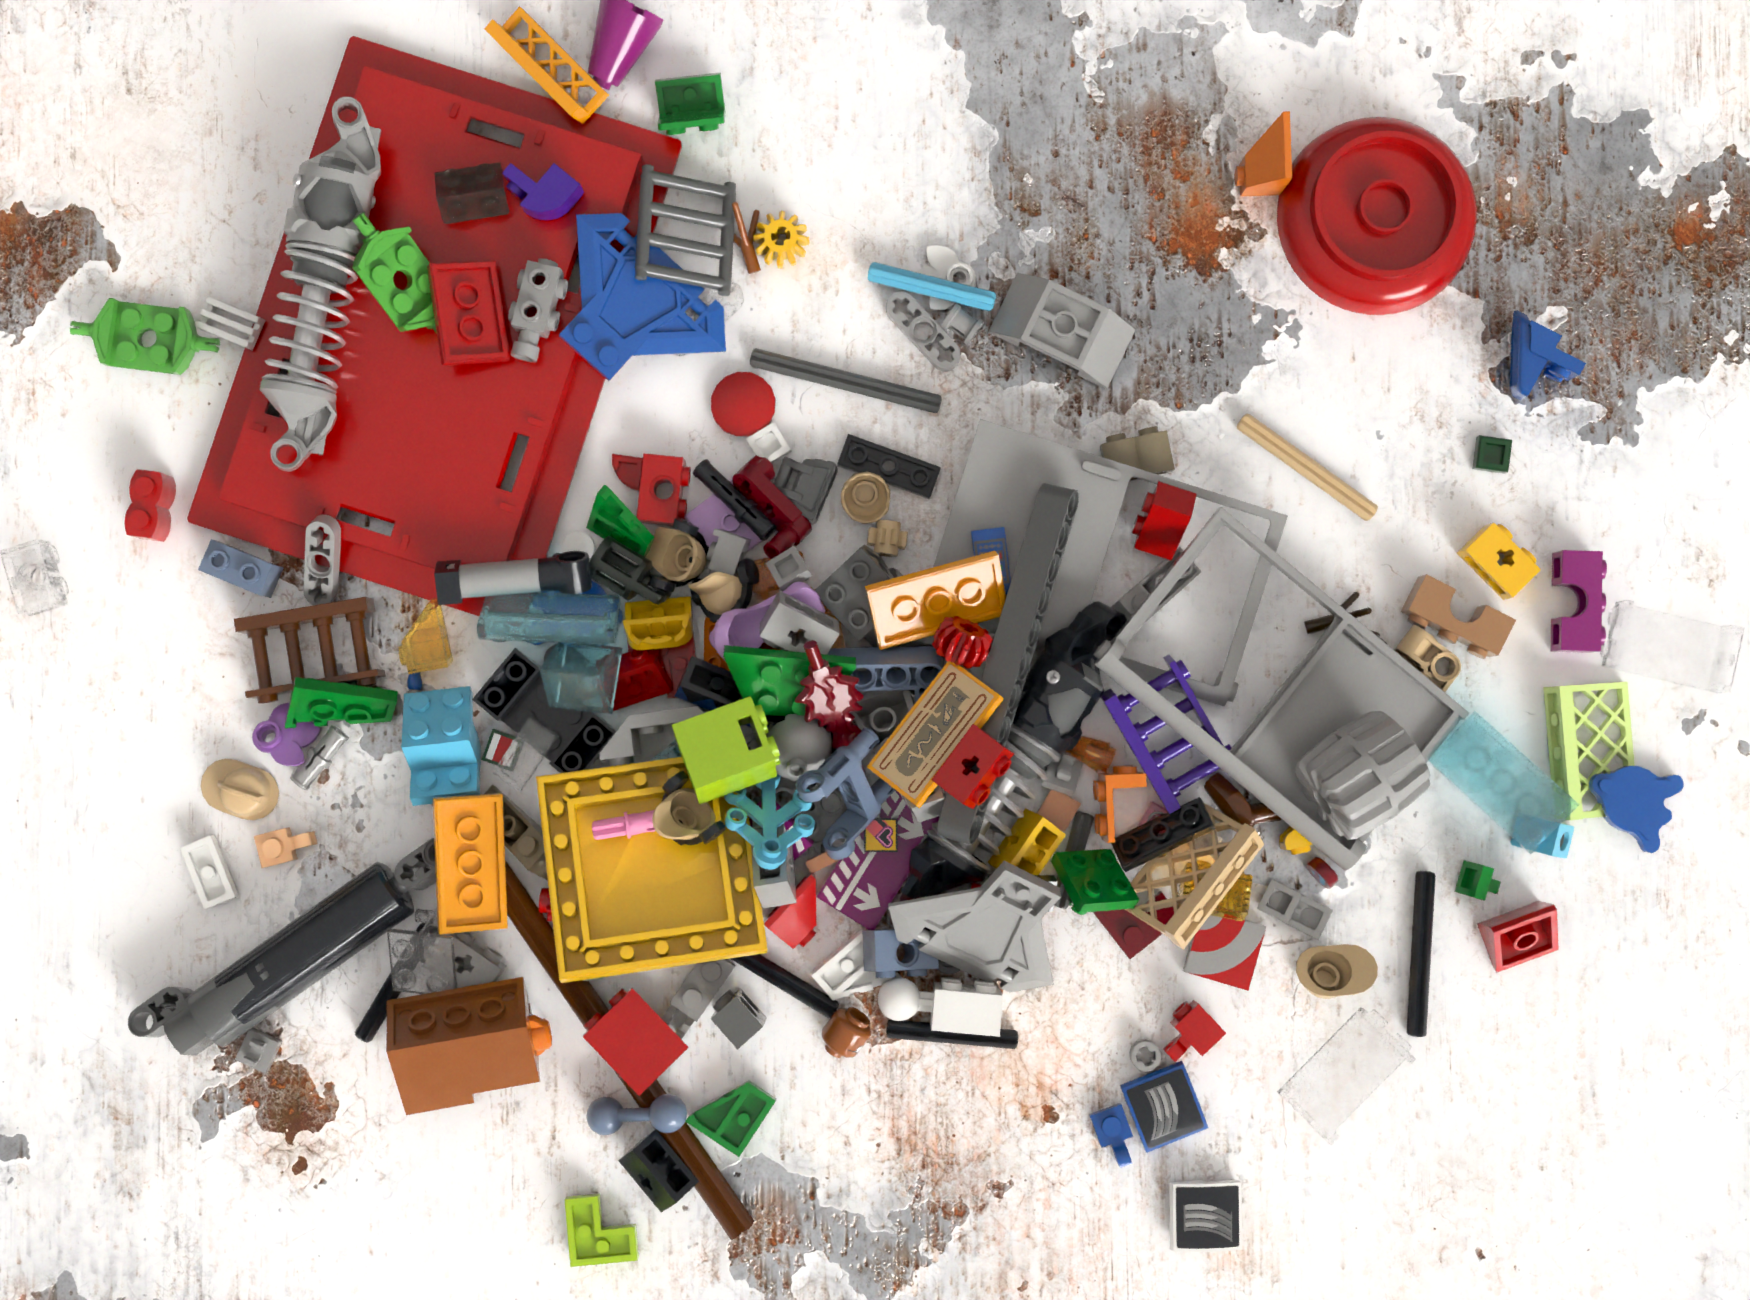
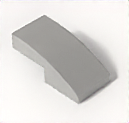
M1271 879L1257 907L1260 911L1319 940L1333 912L1332 909Z

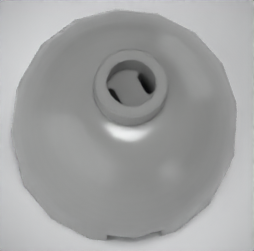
M788 714L785 716L784 721L778 722L775 725L773 723L769 725V733L766 734V737L773 736L775 739L781 763L776 765V771L782 778L796 781L804 772L817 770L831 756V732L826 731L824 727H818V719H813L807 723L804 720L805 716Z

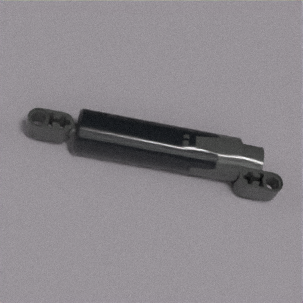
M434 838L428 840L400 860L396 865L395 874L387 865L380 862L374 863L195 991L181 987H166L130 1013L128 1017L129 1031L138 1037L158 1038L166 1034L180 1055H198L213 1043L221 1047L229 1045L414 913L412 897L408 890H424L436 882ZM418 868V870L415 872L416 879H411L414 876L413 869ZM151 1014L153 1018L152 1027L148 1030L146 1026V1020L148 1016Z

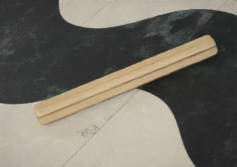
M1246 413L1238 422L1236 427L1239 431L1365 521L1370 520L1377 512L1378 506L1252 415Z

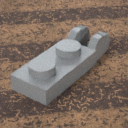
M727 959L697 963L670 1001L671 1005L663 1015L662 1020L669 1025L677 1009L685 1013L688 1018L675 1032L682 1039L693 1022L698 1021L736 965Z

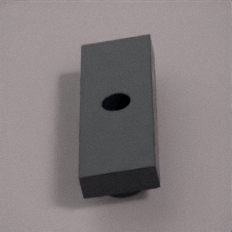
M850 434L846 438L837 463L838 467L855 473L868 471L880 475L886 484L927 499L931 497L941 470L939 466ZM886 461H892L895 464V469L886 471L883 468V464Z
M1198 797L1182 805L1180 809L1171 814L1167 812L1116 837L1115 843L1111 844L1122 869L1127 872L1216 828L1202 799ZM1166 830L1164 835L1158 836L1160 831Z

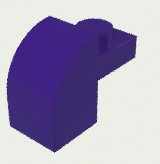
M512 163L502 172L508 181L506 188L522 200L524 198L520 206L527 215L535 219L553 220L562 217L573 208L585 193L580 183L555 163L552 164L538 183H535Z

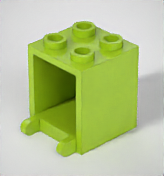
M751 696L672 724L676 743L699 805L777 777L776 765L781 764L779 750L774 737H766L769 731L766 725L768 722L761 704L754 705ZM750 723L758 744V748L750 751L740 726Z

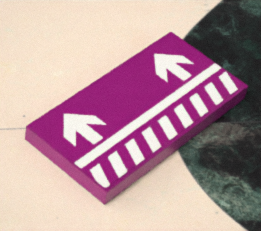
M894 791L881 805V812L876 817L898 818V852H864L863 831L854 840L855 850L847 858L838 861L816 896L868 930H875L888 909V904L893 901L909 875L911 850L921 843L924 835L928 834V830H933L932 824L939 821V816L918 823L898 791Z

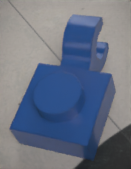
M1118 1103L1089 1114L1101 1148L1111 1145L1120 1168L1133 1164L1124 1142L1125 1139L1131 1138L1133 1135L1122 1104Z

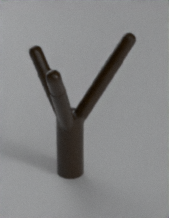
M1354 592L1340 606L1345 610L1348 609L1360 594ZM1368 607L1349 613L1353 617L1358 618L1370 614L1372 609ZM1331 614L1305 621L1307 634L1326 630L1333 622L1334 616ZM1372 631L1375 635L1378 634L1380 637V634L1378 632Z

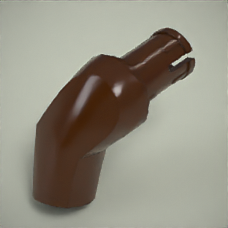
M1219 772L1211 776L1204 785L1205 791L1220 811L1241 825L1246 823L1254 827L1255 824L1282 820L1263 803L1250 804L1247 802L1240 791Z

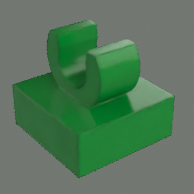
M1464 860L1454 892L1485 901L1487 892L1498 894L1501 882L1492 879L1494 868Z

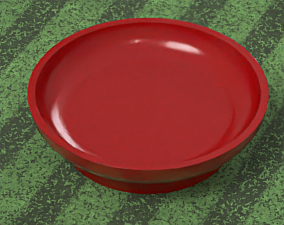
M1369 117L1348 121L1331 128L1311 141L1293 161L1292 179L1279 195L1277 205V226L1281 246L1289 264L1300 280L1311 291L1330 304L1344 310L1367 315H1387L1407 311L1426 303L1442 292L1453 281L1464 265L1472 247L1477 223V206L1473 186L1466 169L1456 154L1445 142L1423 127L1411 122L1388 117Z

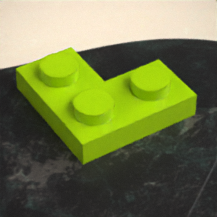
M600 1193L567 1196L564 1199L570 1267L638 1261L636 1224L603 1227Z

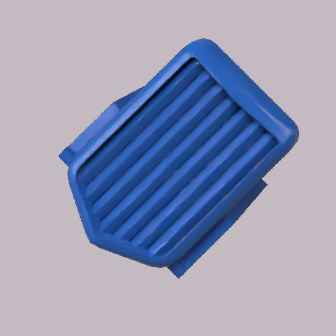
M1518 310L1514 311L1512 322L1510 392L1514 398L1522 400L1529 395L1543 369L1545 370L1544 376L1561 383L1563 379L1569 381L1579 376L1586 363L1556 348L1562 335L1532 320L1530 321L1526 314Z

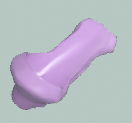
M795 582L783 591L823 613L826 611L817 592L804 582ZM776 595L746 609L727 611L717 620L714 629L710 632L709 641L724 661V645L750 648L761 647L764 641L760 637V622Z

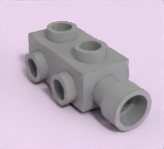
M542 258L538 259V262L527 260L525 270H520L517 279V289H520L517 302H512L509 310V321H512L511 325L515 331L520 332L518 341L513 343L510 355L527 362H537L540 348L537 347L539 338H548L550 331L556 332L560 320V312L555 311L558 298L564 300L568 289V280L564 279V273L558 267V264ZM537 276L545 277L543 284H535ZM529 308H537L535 316L527 317Z

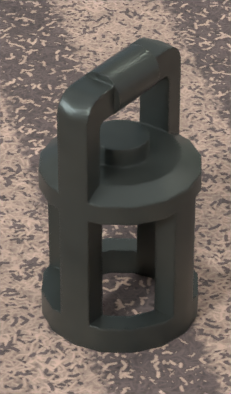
M607 536L602 541L590 560L591 579L619 594L627 601L639 594L659 605L665 602L672 594V592L658 589L649 583L652 574H650L652 570L651 560L643 557L611 536ZM613 550L617 551L618 553L622 554L623 556L627 557L628 559L632 560L638 565H635L634 563L615 553Z

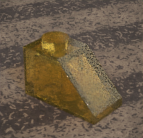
M437 597L432 598L402 640V646H399L400 662L403 666H407L408 674L448 668L453 661L442 606L438 605Z

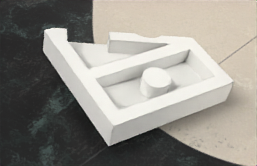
M859 930L810 972L814 980L832 1000L848 997L854 992L863 993L874 990L873 987L881 986L892 979L876 978L875 972L864 971L862 930ZM896 971V977L894 978H902V976Z

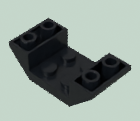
M514 648L472 699L497 721H503L550 760L549 764L560 773L590 769L600 757L599 753L616 733V730L598 712L580 697L573 694L546 669L517 648Z

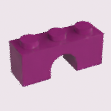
M1561 550L1552 553V586H1564L1571 589L1577 597L1578 604L1576 611L1570 617L1551 619L1550 652L1593 653L1601 651V646L1604 645L1606 640V630L1602 626V613L1606 609V595L1602 593V579L1606 577L1607 564L1603 560V551Z

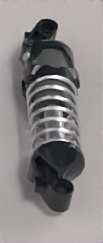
M1093 602L1084 608L1082 612L1079 611L1074 621L1068 627L1046 638L1044 651L1041 652L1028 672L1006 743V747L1014 753L1010 759L1011 765L1003 776L997 777L976 842L973 845L941 837L937 832L938 823H933V830H928V834L924 835L921 843L911 850L910 875L901 890L900 901L939 895L944 891L966 883L984 881L988 874L987 871H990L989 866L973 855V852L979 847L992 855H1000L999 849L986 839L984 835L988 829H991L1003 836H1012L1011 830L996 818L1000 810L1017 818L1024 817L1023 811L1008 799L1012 792L1027 799H1036L1034 791L1020 780L1023 776L1027 779L1036 778L1042 781L1048 780L1047 774L1043 770L1044 766L1050 765L1051 762L1060 761L1061 755L1063 756L1067 750H1072L1080 740L1082 735L1080 727L1083 719L1091 713L1105 691L1100 677V670L1094 665L1097 658L1093 654L1104 640L1111 641L1127 622V617L1123 613L1102 602Z

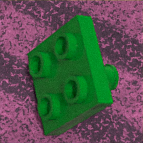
M1111 849L1055 852L1051 859L1055 871L1071 898L1069 906H1072L1071 909L1075 913L1084 915L1088 912L1133 909L1137 905L1139 898Z

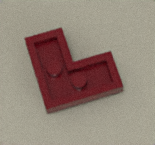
M1161 891L1154 895L1155 902L1167 899ZM1173 906L1156 910L1157 920L1166 925L1174 915ZM1125 909L1093 912L1129 959L1133 958L1162 935L1161 932Z

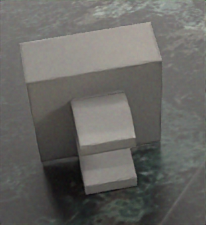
M795 546L766 562L782 592L791 584L798 581H807L812 576Z
M1064 754L1063 756L1061 755L1060 761L1051 762L1050 765L1046 766L1045 772L1048 780L1042 781L1041 786L1073 796L1083 762L1077 761L1075 757Z
M251 1028L248 1030L235 1060L258 1071L267 1073L282 1044V1040L256 1028Z

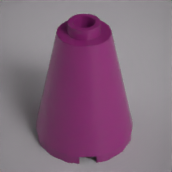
M600 0L588 74L593 75V79L607 90H610L611 85L618 87L662 27L661 25L664 20L626 0Z

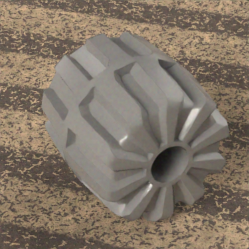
M1381 711L1367 712L1330 733L1298 760L1295 769L1297 779L1303 785L1302 790L1308 801L1314 802L1318 807V816L1323 821L1329 820L1333 831L1339 836L1344 835L1348 840L1357 839L1397 816L1426 792L1430 786L1429 777L1431 776L1424 757L1412 738L1395 720Z

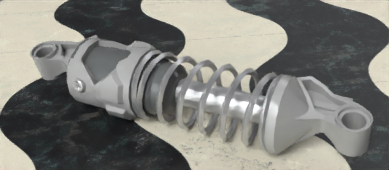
M342 97L334 103L332 107L333 123L341 139L329 150L303 162L299 166V172L293 178V186L296 187L293 205L286 213L284 233L287 235V244L285 245L287 250L284 252L290 256L293 265L292 271L284 270L281 272V275L284 278L294 280L303 290L301 296L284 292L277 294L280 300L300 304L297 318L279 314L273 316V319L277 322L296 325L294 340L274 336L269 338V341L273 344L292 347L290 362L269 358L265 360L267 365L287 369L288 373L287 375L266 374L262 377L263 380L260 382L259 388L284 418L289 427L288 431L273 444L270 451L271 459L275 466L285 472L298 469L311 453L323 455L327 434L332 430L337 420V395L335 394L338 393L336 391L338 385L330 377L318 372L334 371L342 366L337 357L323 350L340 349L346 342L341 335L327 328L344 327L350 322L345 313L334 307L349 305L354 300L350 292L344 288H346V284H351L358 279L352 266L356 255L364 244L362 240L365 236L352 220L362 212L369 219L370 209L374 207L376 198L373 196L375 182L381 176L380 154L378 152L381 129L369 126L361 104L352 97ZM345 109L353 110L358 115L357 119L351 123L343 122L338 116ZM340 293L347 297L344 300H329L330 294ZM327 312L338 316L343 321L325 322ZM323 334L339 342L322 343ZM319 356L335 364L318 365ZM315 379L323 381L327 384L316 382ZM290 446L297 451V457L293 463L283 464L278 460L277 454L281 448Z

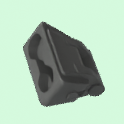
M784 457L773 484L802 512V515L810 523L815 524L818 521L838 473V468L832 461L805 459L802 463H799L791 458ZM794 470L798 475L792 489L789 490L786 489V486Z

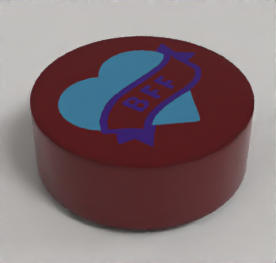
M1314 857L1306 864L1309 873L1325 888L1331 889L1338 882V876L1335 871L1321 858Z

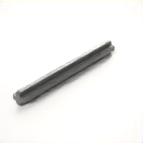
M757 348L753 349L750 357V365L755 368L932 413H938L942 397L938 394Z

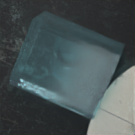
M559 641L539 668L549 706L612 714L623 648Z

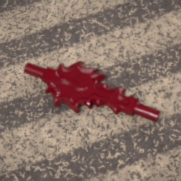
M814 640L808 641L803 647L810 663L809 676L800 681V684L805 688L796 697L795 702L806 705L804 720L807 723L813 719H818V727H823L827 724L826 731H832L833 749H838L842 746L847 747L862 731L852 723L855 716L850 713L851 711L863 709L857 701L864 698V695L855 688L859 678L841 674L843 667L839 665L830 668L829 663L825 659L823 660L817 642Z

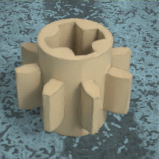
M878 520L876 528L869 527L867 545L874 546L873 551L880 556L897 557L898 550H905L908 532L901 531L900 522Z

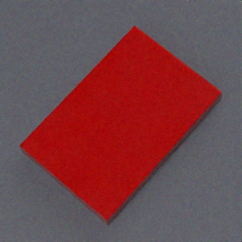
M496 260L429 263L427 271L441 365L508 361L510 359Z

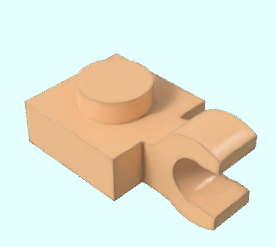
M290 827L254 836L261 868L297 860L296 849L318 844L315 831L292 836Z

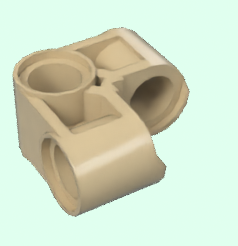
M1414 624L1394 649L1444 692L1447 691L1461 671L1459 658L1438 643L1432 635ZM1442 657L1446 658L1450 664L1448 673L1443 676L1439 675L1435 669L1437 660Z

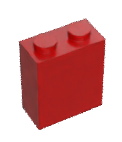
M622 988L608 1001L612 1007L603 1016L597 1012L583 1025L587 1031L582 1037L640 1096L689 1047L633 988L628 992Z

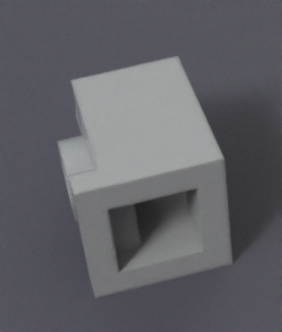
M715 528L713 535L719 538L717 542L713 541L707 553L706 560L710 561L708 567L710 569L709 574L722 572L739 577L738 563L745 559L751 539Z

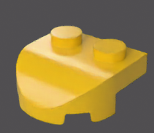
M691 596L668 598L659 605L649 600L625 602V620H623V625L629 646L635 650H651L678 647L689 642L693 635Z

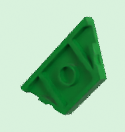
M724 645L723 657L743 699L751 696L755 706L761 704L765 715L785 717L788 714L805 716L806 705L796 703L795 699L805 688L800 684V681L809 676L810 663L806 653ZM821 654L823 660L825 659L829 663L830 668L837 665L843 667L841 674L851 675L856 669V657Z

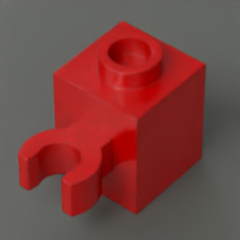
M1195 1000L1190 1004L1185 1001L1173 1012L1174 1019L1170 1022L1180 1034L1170 1041L1163 1050L1174 1062L1190 1046L1203 1056L1226 1032Z

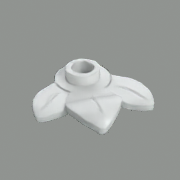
M941 245L926 247L929 265L918 270L917 273L953 281L955 275L962 274L966 279L963 284L974 287L976 282L975 271L969 264L959 262L956 253L952 249ZM930 297L929 302L931 310H946L955 304L954 302Z

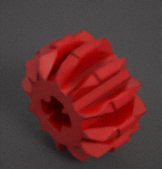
M959 616L945 617L943 622L940 623L934 634L932 645L936 649V653L945 657L946 661H951L956 666L963 665L968 669L981 666L990 652L993 639L986 629L979 626V623H973L969 619L965 620Z

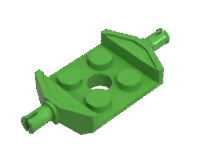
M362 212L352 220L365 236L362 240L364 244L354 259L353 270L400 332L427 327L428 329L433 328L437 334L427 266L430 262L410 237L411 228L403 227L380 232L378 229H375L365 213ZM397 271L403 272L407 277L408 283L404 290H400L394 285L393 276Z
M109 298L94 322L71 321L70 326L74 327L70 328V334L90 336L93 339L99 362L111 367L181 375L189 368L195 352L199 353V350L217 353L219 347L216 345L220 346L219 338H207L197 335L195 321L190 310L180 306L179 308L121 302L114 298ZM147 331H155L157 336L156 342L150 347H144L141 341L143 334Z

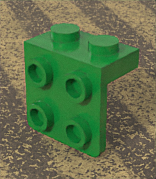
M721 72L655 80L659 108L658 130H666L667 135H678L685 133L686 128L699 127V131H713L719 129V124L725 123L726 111Z

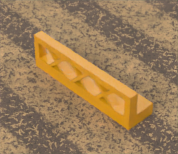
M520 6L503 26L492 19L484 28L571 117L584 124L609 96ZM524 20L528 24V38L516 39L511 32ZM536 32H537L541 37L536 38ZM536 44L550 45V60L538 61L535 58ZM557 53H558L563 59H557ZM550 66V72L545 67ZM557 66H571V81L559 82L557 80ZM578 74H579L584 80L578 81ZM591 86L597 93L584 107L578 101V87Z

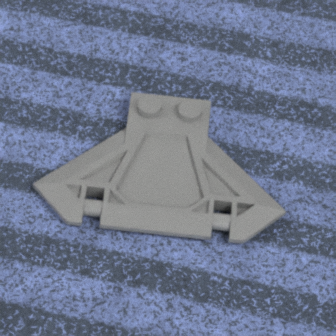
M1003 861L981 887L888 904L896 938L904 944H908L913 939L920 941L919 951L984 981L991 982L996 978L1001 979L1003 982L1000 984V988L1009 993L1054 985L1041 918L1061 898V892L1059 887Z

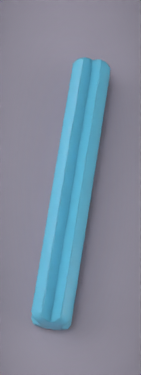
M877 262L871 263L868 270V280L870 282L986 311H991L995 304L996 293L993 291Z

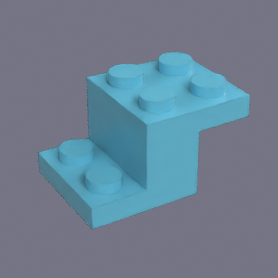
M471 686L404 694L401 748L411 770L410 800L413 806L433 804V798L480 795L481 743L473 723V692Z

